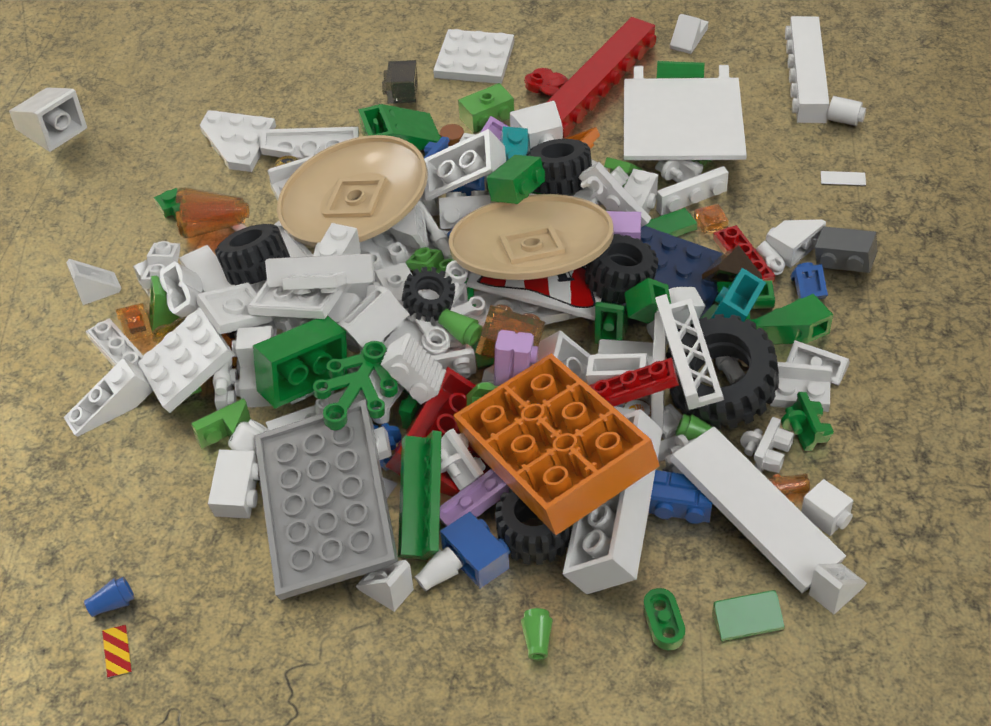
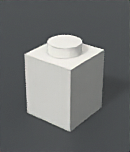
M823 479L804 496L801 512L815 526L831 536L838 528L844 529L853 517V514H851L853 499Z

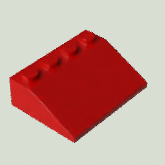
M447 367L438 395L420 406L403 437L407 435L426 438L433 430L442 431L443 437L451 429L460 434L461 432L453 415L467 407L466 395L476 385ZM402 438L386 464L387 468L401 476ZM469 446L467 449H468V451L471 453V455L473 456V458H474V457L480 458V459L482 460V462L484 463V465L486 466L485 469L483 470V473L485 474L486 472H488V471L490 470V467H489V466L484 462V460ZM448 472L441 473L440 493L451 497L458 494L460 490Z

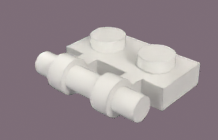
M232 358L215 372L213 376L217 411L236 402L233 386H235V380H238L237 369L232 368Z

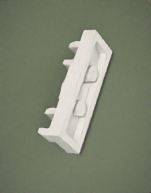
M600 162L589 167L579 176V179L582 181L581 187L583 189L588 187L593 192L590 197H596L608 211L641 212V227L648 224L651 220L647 212Z

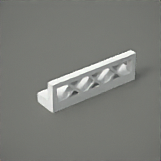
M667 294L655 297L689 410L724 400L692 298L669 304ZM685 309L689 310L690 316L685 324L674 320L673 313ZM686 332L698 338L692 348L681 342ZM694 356L704 360L706 363L700 373L689 368V363ZM703 381L712 385L715 393L698 397L697 388Z

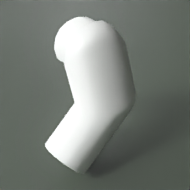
M763 241L756 248V251L765 259L767 266L775 275L781 274L785 267L783 258L766 241Z

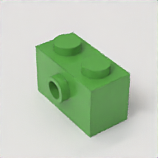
M500 83L458 99L459 119L473 134L483 129L490 116L500 122L510 119V112L514 111V98Z

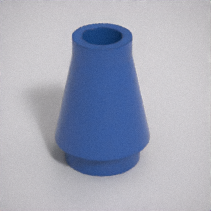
M124 576L119 579L114 577L95 594L84 600V604L89 614L94 617L104 612L128 606L129 601L135 599V596Z

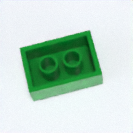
M327 315L325 319H314L254 344L253 356L257 392L275 409L312 393L313 384L317 380L332 379L327 374L328 361L347 358L346 330ZM345 369L344 375L348 374V369Z

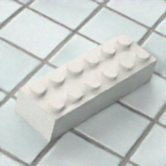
M641 409L624 415L652 440L658 459L662 429ZM655 470L573 524L563 575L584 593L590 594L637 580Z

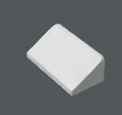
M794 341L786 361L796 364L832 367L831 383L838 386L850 364L848 358L798 341Z

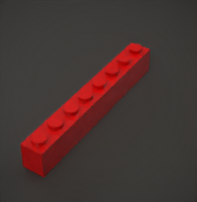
M630 17L547 101H555L563 127V139L570 134L577 124L582 122L587 113L592 111L602 98L606 97L610 89L617 85L626 73L630 72L633 65L638 60H641L650 48H653L657 38L654 24Z

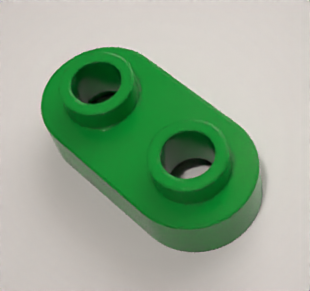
M664 588L650 590L644 597L643 610L652 639L661 649L675 650L683 644L686 630L676 598L673 593ZM662 607L664 610L658 611L655 608ZM671 634L674 637L668 638L664 637L663 635Z

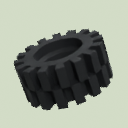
M422 267L421 273L418 269L413 270V274L409 273L402 293L403 307L405 309L409 308L408 313L410 316L416 313V319L421 320V317L424 316L426 317L425 322H430L431 317L438 321L445 309L451 310L456 292L455 284H451L452 278L450 276L444 278L446 272L443 270L439 274L436 273L437 268L432 267L431 271H427V267ZM430 289L435 291L439 298L433 300L425 299L418 294V291Z

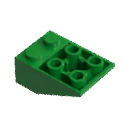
M385 104L358 109L363 136L385 135L401 138L413 144L419 151L424 150L429 142L437 143L441 138L430 113Z

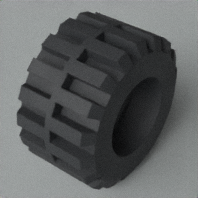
M554 139L532 147L526 154V156L541 157L542 166L545 171V182L534 190L535 192L567 195L583 190L581 187L582 181L579 179V176L583 171L592 166L591 150L588 144L573 139Z
M258 224L243 228L229 235L215 249L221 268L231 285L255 284L267 279L266 259L290 257L280 230L274 224Z
M614 234L613 240L605 252L587 264L585 282L589 285L588 288L591 292H596V296L599 298H605L606 301L611 303L613 301L617 302V304L626 303V291L647 278L655 279L659 263L656 252L650 249V245L643 243L638 238Z
M509 488V493L504 492L500 496V502H497L495 513L497 539L500 538L507 544L511 553V559L515 561L523 559V564L530 565L531 561L536 562V565H542L544 560L552 562L556 560V555L562 556L566 553L573 525L558 535H555L545 524L540 526L525 525L522 522L538 518V516L511 488Z

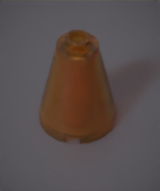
M187 187L179 188L177 191L176 203L181 204L179 211H176V221L179 234L184 236L183 238L189 239L244 224L245 218H249V204L244 203V199L241 197Z

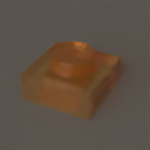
M719 204L694 210V218L704 234L728 227L729 220Z

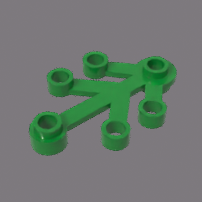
M370 341L364 345L361 353L358 355L328 361L327 374L332 379H320L313 384L314 396L321 400L329 398L331 391L347 387L338 403L328 404L323 409V421L329 429L337 431L347 424V411L360 390H362L367 401V410L370 417L378 419L384 416L385 403L382 399H379L369 376L373 370L376 371L381 381L380 393L384 397L395 396L398 392V383L380 365L387 352V348L382 342ZM361 366L357 372L344 375L345 369Z

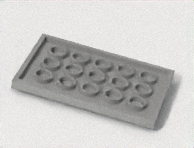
M366 400L353 403L347 411V424L337 431L329 429L324 424L322 413L254 435L275 594L280 600L383 569L398 561L373 422L367 410Z

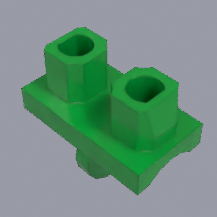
M798 392L796 402L785 409L786 414L781 418L783 429L794 431L804 451H812L817 443H827L834 433L831 424L820 423L823 407L819 401H810L807 392Z

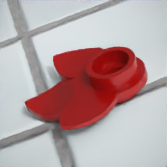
M538 68L532 73L527 74L524 82L526 89L530 92H543L553 96L559 90V87H562L569 79L561 73H553L549 68Z

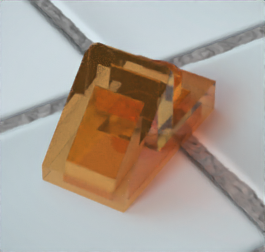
M145 303L116 309L118 320H121L124 335L129 340L152 334L148 309Z

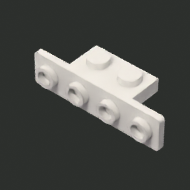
M371 253L269 258L265 261L268 286H283V290H293L294 294L311 293V289L320 288V293H333L338 291L337 287L345 284L371 283L375 281L374 258Z

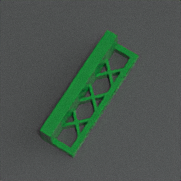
M433 430L426 438L407 435L402 438L398 557L428 560L439 551L442 431Z

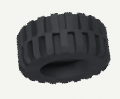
M724 314L715 315L713 319H707V317L698 319L711 360L724 356L734 357L745 362L749 366V370L735 384L720 387L724 400L691 410L688 408L677 373L679 385L669 388L673 402L678 409H681L682 414L688 416L693 414L719 430L724 425H728L729 429L738 428L737 423L743 421L747 425L754 421L753 416L755 414L761 416L767 411L766 403L772 404L776 397L775 390L779 387V369L774 344L768 339V334L762 328H756V323L749 319L743 322L740 316L731 315L730 318H724ZM686 332L681 342L692 348L698 338ZM668 347L666 353L667 359H673L670 347ZM694 356L689 363V368L698 372L705 364V361ZM702 383L697 388L698 397L715 393L713 387Z

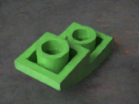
M422 247L417 249L406 261V265L411 270L418 269L420 273L422 267H427V271H431L432 267L437 268L436 273H440L441 270L445 272L448 263L454 260L444 259L442 250Z

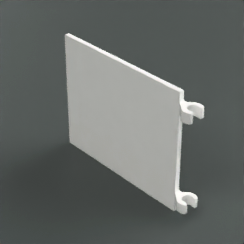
M719 65L718 78L645 79L643 77V66H634V78L624 79V160H746L747 153L739 78L729 77V65Z

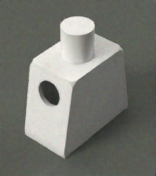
M555 101L510 112L511 127L528 128V151L540 143L554 139H563L562 122Z

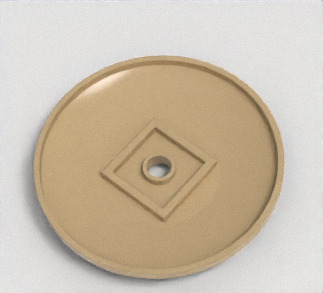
M371 135L337 143L308 159L287 180L281 190L277 203L279 221L291 238L312 247H316L317 243L321 242L331 223L357 228L359 243L373 238L396 225L418 203L428 179L426 162L421 152L413 144L393 136Z
M529 195L519 204L494 202L469 213L452 229L449 236V249L451 256L457 261V264L475 274L506 280L538 279L575 270L598 258L611 244L614 236V227L610 215L602 207L590 201L566 195Z

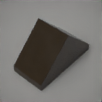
M738 245L722 254L702 274V279L716 283L733 282L742 268L762 279V274Z

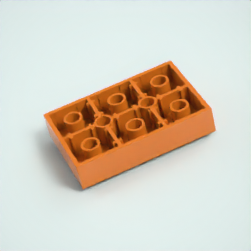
M552 353L453 415L460 432L469 441L468 445L555 535H558L660 466L652 440Z

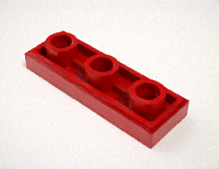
M737 225L713 232V240L723 253L739 245L762 274V280L775 281L773 271L767 266L766 262Z
M672 358L663 361H656L651 365L636 370L626 371L621 375L606 380H599L589 386L614 407L678 386L679 383L675 363Z

